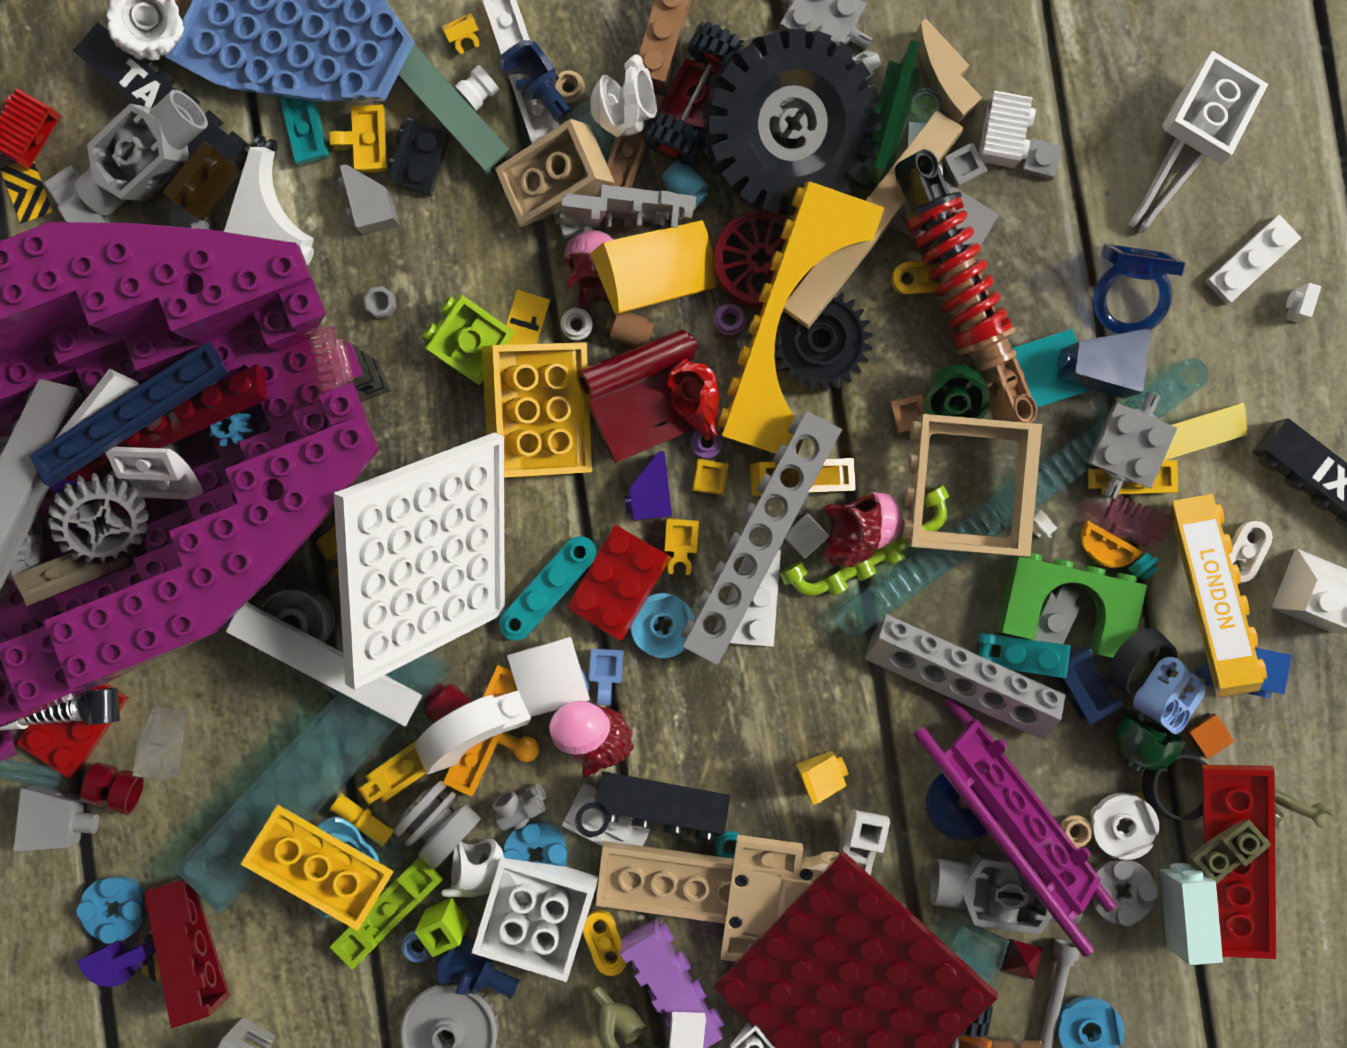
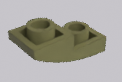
M1246 818L1209 840L1192 853L1190 857L1206 876L1216 881L1217 884L1238 865L1243 864L1246 867L1268 849L1271 844L1255 825Z

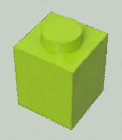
M450 897L425 909L415 933L430 955L435 957L460 945L469 921L454 899Z

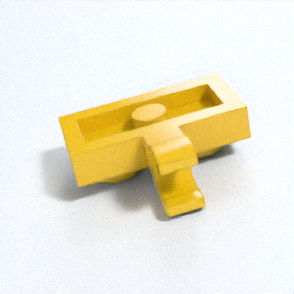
M351 106L352 131L329 132L330 146H333V151H346L353 148L354 169L360 173L387 172L388 154L384 106Z

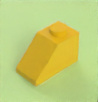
M832 751L796 764L812 805L820 803L847 786L843 778L849 775L843 758H836Z

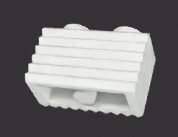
M999 91L992 93L988 99L979 154L984 163L1015 168L1021 159H1026L1030 147V140L1025 139L1027 128L1032 127L1036 109L1031 108L1032 97Z

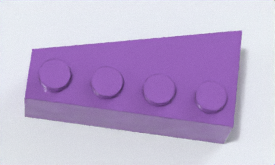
M654 917L622 936L620 955L626 963L632 960V967L635 971L634 976L641 987L648 984L651 988L648 990L651 1002L660 1014L667 1013L668 1017L665 1018V1022L669 1030L672 1012L705 1013L706 1024L703 1048H708L723 1039L721 1028L724 1025L723 1019L715 1007L710 1009L704 998L708 997L700 980L696 979L693 981L688 970L691 969V966L682 951L677 953L671 942L674 940V937L667 924L664 922L660 925L657 918Z

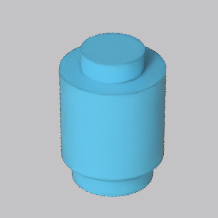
M680 160L674 162L662 176V180L666 183L665 187L670 192L696 196V208L701 206L709 196L707 193L709 184L687 163L683 164Z

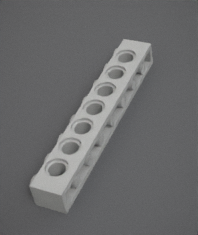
M805 411L803 417L796 414L788 430L789 433L793 434L787 446L781 444L772 460L777 463L772 476L767 473L764 475L757 491L762 493L756 505L750 502L741 519L747 522L742 533L739 534L735 531L726 548L731 551L726 563L719 561L711 576L712 579L716 580L711 592L704 590L696 605L697 608L701 609L697 619L694 621L689 618L681 634L682 637L686 638L683 644L684 648L717 665L719 664L840 435L841 428L808 411ZM801 439H809L814 445V452L808 458H802L796 452V444ZM787 468L795 469L799 475L798 483L793 487H785L780 481L782 471ZM776 497L782 500L784 508L780 515L770 516L765 512L764 507L768 499ZM756 527H762L768 532V540L762 545H755L749 539L751 530ZM742 556L750 558L753 562L752 570L747 574L738 573L734 568V562L737 558ZM724 586H732L737 590L738 597L731 603L723 602L719 597L720 589ZM707 616H718L722 620V627L714 632L707 630L703 622Z

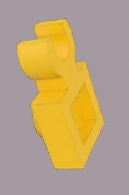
M667 518L665 551L674 552V556L668 563L669 574H673L674 564L677 562H683L686 565V575L691 574L692 562L688 558V553H697L699 520Z

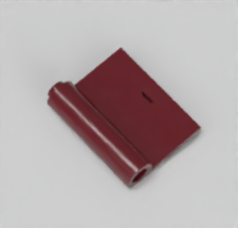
M682 329L577 371L580 389L614 464L695 430L673 410L671 388L668 387L666 382L668 374L682 360L688 359V362L694 359L695 352L697 351V342L691 333H687Z

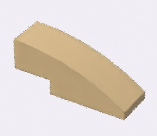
M925 18L916 32V40L920 42L918 52L929 84L942 107L952 120L959 124L977 107L982 97L963 78L970 65Z

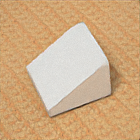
M806 513L789 529L785 539L806 559L830 536Z

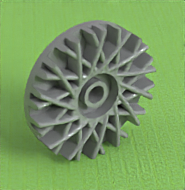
M436 982L433 986L428 985L424 991L419 992L406 1009L400 1026L401 1047L495 1048L499 1037L497 1036L499 1023H497L498 1015H494V1006L492 1003H488L489 997L487 995L485 998L479 993L475 994L473 992L458 995L455 994L458 987L457 984H439V982ZM444 1030L450 1031L453 1036L447 1035Z

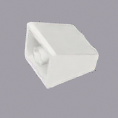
M1295 549L1272 609L1328 632L1347 634V569L1302 550Z

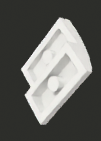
M113 447L105 452L117 478L129 479L132 486L138 490L139 495L137 497L188 500L204 492L189 465L171 449Z
M571 637L507 655L517 690L530 717L558 710L572 701L590 700Z

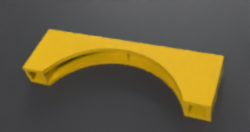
M810 181L806 182L803 188L798 187L792 201V206L796 207L793 219H787L783 227L781 238L785 239L782 251H776L770 266V270L774 271L771 283L764 284L759 298V302L764 304L760 315L754 314L748 331V333L753 334L749 347L743 346L738 359V364L742 365L739 377L732 378L727 395L731 396L728 409L722 408L717 421V426L721 427L720 434L722 436L775 454L781 444L787 446L793 434L789 433L788 430L795 418L781 392L774 359L776 331L784 306L802 277L823 258L846 246L873 240L884 211V207ZM803 439L799 440L796 444L797 454L799 453Z

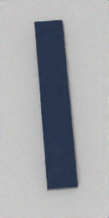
M208 341L35 451L29 457L44 485L52 487L229 374V371L214 345Z

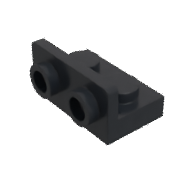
M407 117L405 125H401L397 132L396 143L399 146L396 156H391L388 163L387 174L390 175L389 179L396 187L432 197L450 137L449 134L419 125L413 118Z

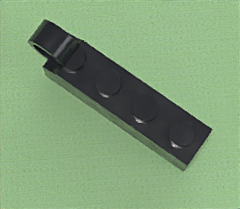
M602 771L598 777L594 803L585 804L578 810L575 816V827L581 835L593 838L601 835L607 829L609 823H618L620 818L631 820V826L636 828L650 829L651 824L664 826L663 832L668 834L682 835L683 830L696 832L695 838L714 841L715 836L725 835L731 795ZM593 809L601 814L602 825L599 830L588 831L583 827L581 817L584 811Z

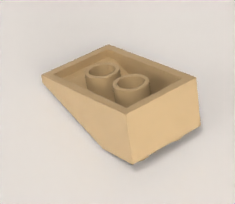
M569 119L495 168L517 222L521 227L554 214L556 209H560L565 193L594 196L598 193L602 184L612 185L615 183L590 125Z

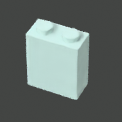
M1174 863L1170 865L1171 869H1160L1166 947L1188 965L1223 963L1216 881L1204 875L1202 871L1192 868L1187 863Z

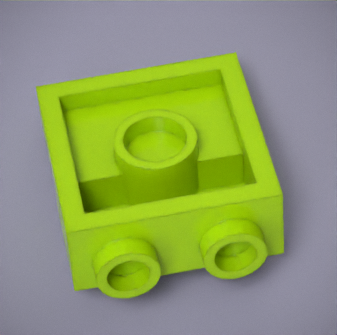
M457 294L455 299L449 296L440 308L439 312L443 314L441 320L437 325L431 323L423 333L421 339L426 342L422 348L477 385H480L483 381L482 347L507 345L515 332L464 295Z

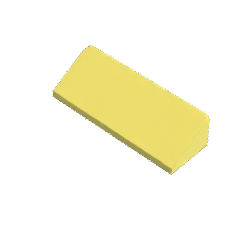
M1244 403L1172 424V426L1177 427V430L1164 460L1247 435L1246 408Z

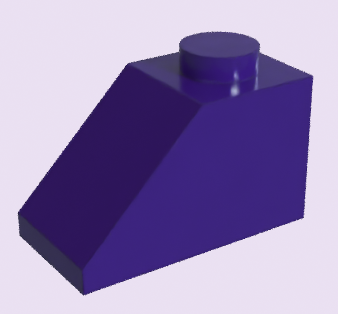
M660 451L654 456L631 485L630 495L624 496L626 515L633 514L634 521L672 517L665 451Z

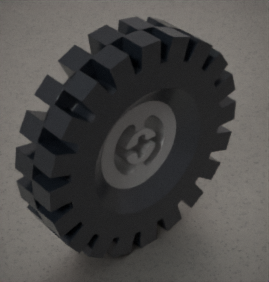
M789 28L764 33V35L752 37L740 44V48L736 52H730L719 64L721 67L719 73L711 76L705 91L709 92L707 102H701L699 119H704V130L699 131L701 145L703 148L708 149L710 156L705 159L712 173L720 176L722 180L719 183L730 194L737 195L740 198L739 201L753 208L771 213L794 215L796 207L792 206L795 192L798 187L803 188L806 182L810 181L848 195L851 192L849 185L852 182L860 183L869 170L863 164L866 158L875 157L879 142L872 140L874 130H881L882 113H874L873 104L880 102L876 85L867 84L866 78L871 73L862 60L854 61L851 57L854 51L842 41L833 42L831 41V35L817 30L806 31V28ZM788 98L793 99L804 108L806 115L804 113H797L798 108H781L780 104ZM786 117H791L789 121L792 125L791 129H786L788 126L785 121ZM770 128L773 133H781L779 135L780 138L797 139L796 144L788 148L782 147L772 137Z

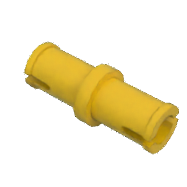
M343 793L340 794L329 809L353 824L360 832L378 843L380 847L384 846L393 833V829L371 815L372 811L369 808L364 810L344 796Z

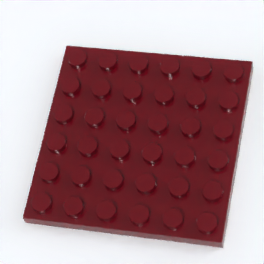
M844 851L823 870L718 979L712 988L752 1027L756 1025L775 1048H947L998 998V993Z

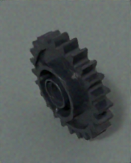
M843 292L837 298H832L809 329L782 311L784 317H780L779 328L776 331L775 349L778 351L774 353V359L781 360L782 362L777 369L778 372L785 369L788 370L787 381L794 377L798 379V388L804 382H807L810 392L814 390L817 384L820 385L822 392H826L828 384L831 383L837 390L840 388V379L849 384L852 381L850 372L859 375L862 371L857 364H866L868 362L863 352H870L872 350V346L866 344L865 341L870 339L873 333L865 332L864 328L870 324V321L860 320L859 317L864 312V309L854 311L853 305L855 300L852 299L845 303L843 301ZM815 333L825 334L829 340L828 346L824 348L815 346L812 341V335Z

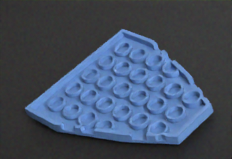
M193 0L182 21L184 34L165 57L223 89L315 102L385 101L415 41L387 0Z

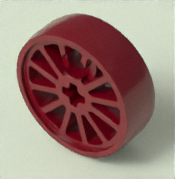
M765 210L751 211L733 219L719 234L713 251L714 274L721 290L733 302L750 309H762L764 303L759 302L761 293L755 291L751 282L755 278L761 277L766 279L769 284L771 283L774 271L770 270L775 250L785 239L780 237L772 245L768 243L772 229L776 228L782 232L788 219L787 217ZM756 225L768 226L763 243L759 240ZM744 228H751L755 245H752L739 231ZM735 237L748 251L730 247L726 244L731 238ZM728 253L745 258V260L723 264V255ZM759 254L763 255L764 260L767 261L764 267H758V262L752 261L756 260ZM746 267V270L733 282L729 280L725 273L726 271ZM807 273L802 277V279L799 281V283H798V284L796 285V287L793 289L791 295H792L793 292L797 289V287L801 284V282L804 280V278L807 276ZM745 278H747V294L737 288Z

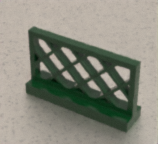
M910 40L900 63L890 60L888 62L879 93L880 102H877L874 113H882L881 130H874L872 140L879 142L874 158H866L863 165L869 170L860 183H854L856 187L874 191L894 165L920 71L919 68L914 67L920 42Z

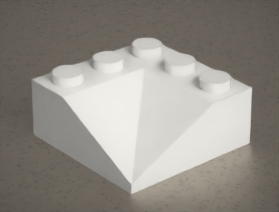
M500 858L472 953L567 982L594 896L598 876L564 866Z

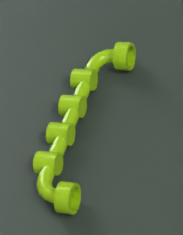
M943 484L927 490L924 494L925 507L933 506L934 508L933 518L922 524L923 529L926 531L936 532L943 526L946 520L947 507L944 500L949 497V494ZM900 536L895 542L875 550L871 559L858 563L852 568L846 566L840 570L833 571L816 583H808L804 580L803 577L808 572L802 561L786 567L779 572V575L785 585L792 583L795 589L804 595L816 596L829 591L831 596H835L848 588L845 582L848 579L857 575L859 581L874 575L877 572L874 565L885 560L887 565H891L903 559L905 556L902 550L909 546H906V539H902V536Z

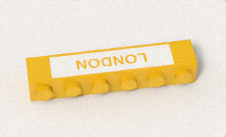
M1213 494L1174 500L1171 504L1170 516L1216 696L1222 697L1259 691L1264 682L1263 680L1267 679V671L1263 659H1257L1254 647H1258L1257 633L1254 627L1248 626L1246 615H1249V604L1246 596H1240L1237 584H1241V576L1237 564L1232 565L1229 556L1233 552L1229 534H1224L1221 523H1224L1221 504H1215Z

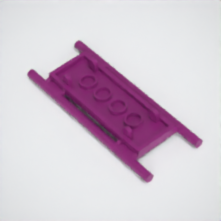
M947 697L943 700L944 703L965 728L945 752L942 751L924 726L913 733L914 737L1083 957L1090 955L1094 948L1073 920L1084 912L1092 895L1106 912L1112 911L1117 906L1101 885L1100 877L1087 862L1090 857V851L1086 847L1076 848L1004 755V751L1007 748L1006 742L1001 739L994 741L981 723L972 718L961 702ZM970 786L973 787V789L976 791V793L979 795V797L982 799V801L986 804V806L989 808V810L992 812V814L996 817V819L999 821V823L1002 825V827L1006 830V832L1009 834V836L1012 838V840L1015 842V844L1019 847V849L1022 851V853L1025 855V857L1029 860V862L1032 864V866L1035 868V870H1036V871L1039 873V875L1042 877V879L1044 880V882H1043V881L1041 880V878L1037 875V873L1034 871V869L1031 867V865L1027 862V860L1024 858V856L1021 854V852L1018 850V848L1014 845V843L1011 841V839L1008 837V835L1004 832V830L1001 828V826L998 824V822L994 819V817L991 815V813L988 811V809H987V808L985 807V805L981 802V800L978 798V796L975 794V792L971 789Z

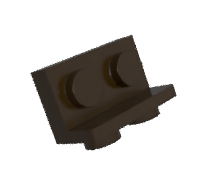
M203 140L162 193L198 220L203 221L240 175L241 170Z

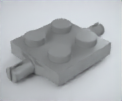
M781 0L789 6L786 15L780 23L779 30L789 28H806V31L817 30L831 35V41L833 42L842 41L844 44H848L851 41L864 50H867L873 39L857 30L858 20L867 5L862 0Z
M1147 392L1141 409H1131L1122 404L1113 403L1088 461V464L1102 469L1108 476H1111L1103 495L1117 499L1123 482H1134L1143 487L1152 488L1177 430V427L1162 422L1153 415L1161 396Z

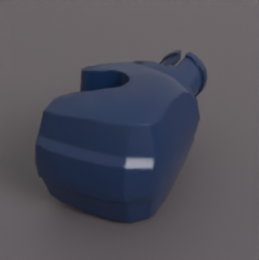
M521 41L499 57L497 60L498 65L507 76L513 74H528L530 76L528 79L517 80L516 89L525 92L524 95L529 101L540 99L555 122L562 119L561 114L565 117L571 111V107L567 105L555 88L556 82L559 79L555 68L535 41Z
M463 936L459 946L439 955L436 964V980L441 984H457L458 987L455 994L463 995L470 994L471 992L478 994L480 989L483 990L486 987L508 997L510 1000L512 999L520 979L494 969L493 959L473 954L472 950L475 944L473 940Z

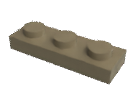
M123 551L119 552V561L115 560L113 556H107L104 565L100 563L99 557H94L88 565L85 562L84 555L74 560L71 557V553L12 575V579L25 605L29 606L125 568L129 564Z

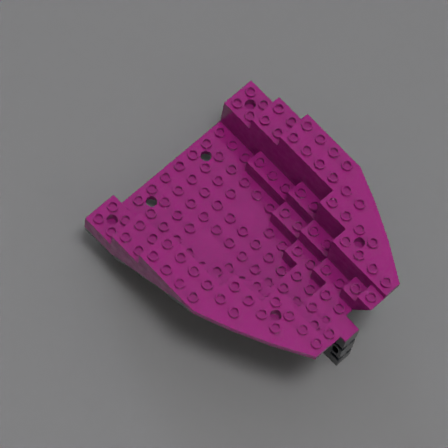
M48 222L0 241V437L12 434V426L20 418L26 406L27 396L30 391L34 390L39 379L76 387L86 399L109 369L137 381L140 385L208 341L214 345L229 371V374L216 381V383L257 364L266 372L267 400L240 412L252 415L249 422L250 428L254 430V432L248 433L243 437L244 440L239 442L240 445L232 442L231 446H220L221 438L209 437L211 432L210 426L177 441L181 458L194 472L204 492L188 500L144 498L146 504L144 509L148 511L149 515L148 520L144 522L147 524L148 529L146 533L140 534L142 538L141 545L131 543L132 553L124 552L129 566L29 606L25 605L14 582L5 580L8 588L7 594L0 598V727L76 698L149 662L215 634L272 579L334 509V493L351 487L379 451L361 403L389 392L388 383L379 361L371 358L364 351H360L358 347L350 342L317 355L311 338L326 312L301 248L297 243L210 229L97 222ZM111 472L98 477L99 481H104L108 474L112 475ZM47 497L44 498L37 513L46 520L48 527V545L42 564L71 553V550L62 552L59 547L60 542H55L52 539L51 532L53 530L48 526V519L52 517L49 515V507L56 503L54 498L49 499ZM110 500L111 509L120 511L121 515L128 516L127 510L122 505Z

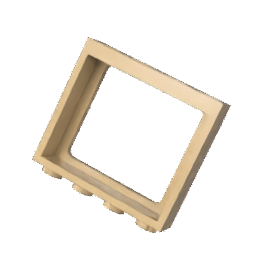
M930 414L918 415L917 421L912 422L910 439L915 441L914 454H909L907 471L912 474L911 487H906L905 506H909L908 520H903L902 539H906V546L1030 557L1042 424ZM932 434L1014 440L1018 443L1012 526L1008 537L935 532L923 529L922 517L929 439Z

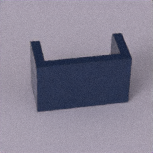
M1082 646L1069 655L1067 678H1056L1080 720L1091 725L1124 705L1121 699L1112 696L1090 656L1094 655L1092 649Z

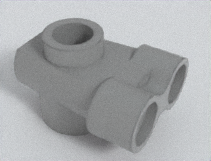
M536 783L526 789L520 796H517L514 791L508 790L494 801L492 807L497 813L496 822L502 830L505 831L511 827L516 830L520 829L528 823L530 818H534L545 811L543 800L546 799V794L542 786Z

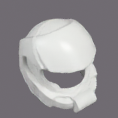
M633 55L625 63L626 74L622 88L608 75H602L596 83L590 98V109L593 118L602 128L616 137L632 136L644 129L646 121L656 116L657 103L648 68L644 67L643 60L639 55Z

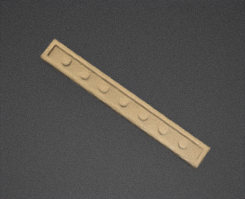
M939 111L934 113L866 200L867 202L884 207L874 239L846 246L818 262L787 300L783 309L786 314L808 329L811 327L907 204L900 184L895 177L897 163L922 149H927L934 153L939 163L962 134L963 127Z

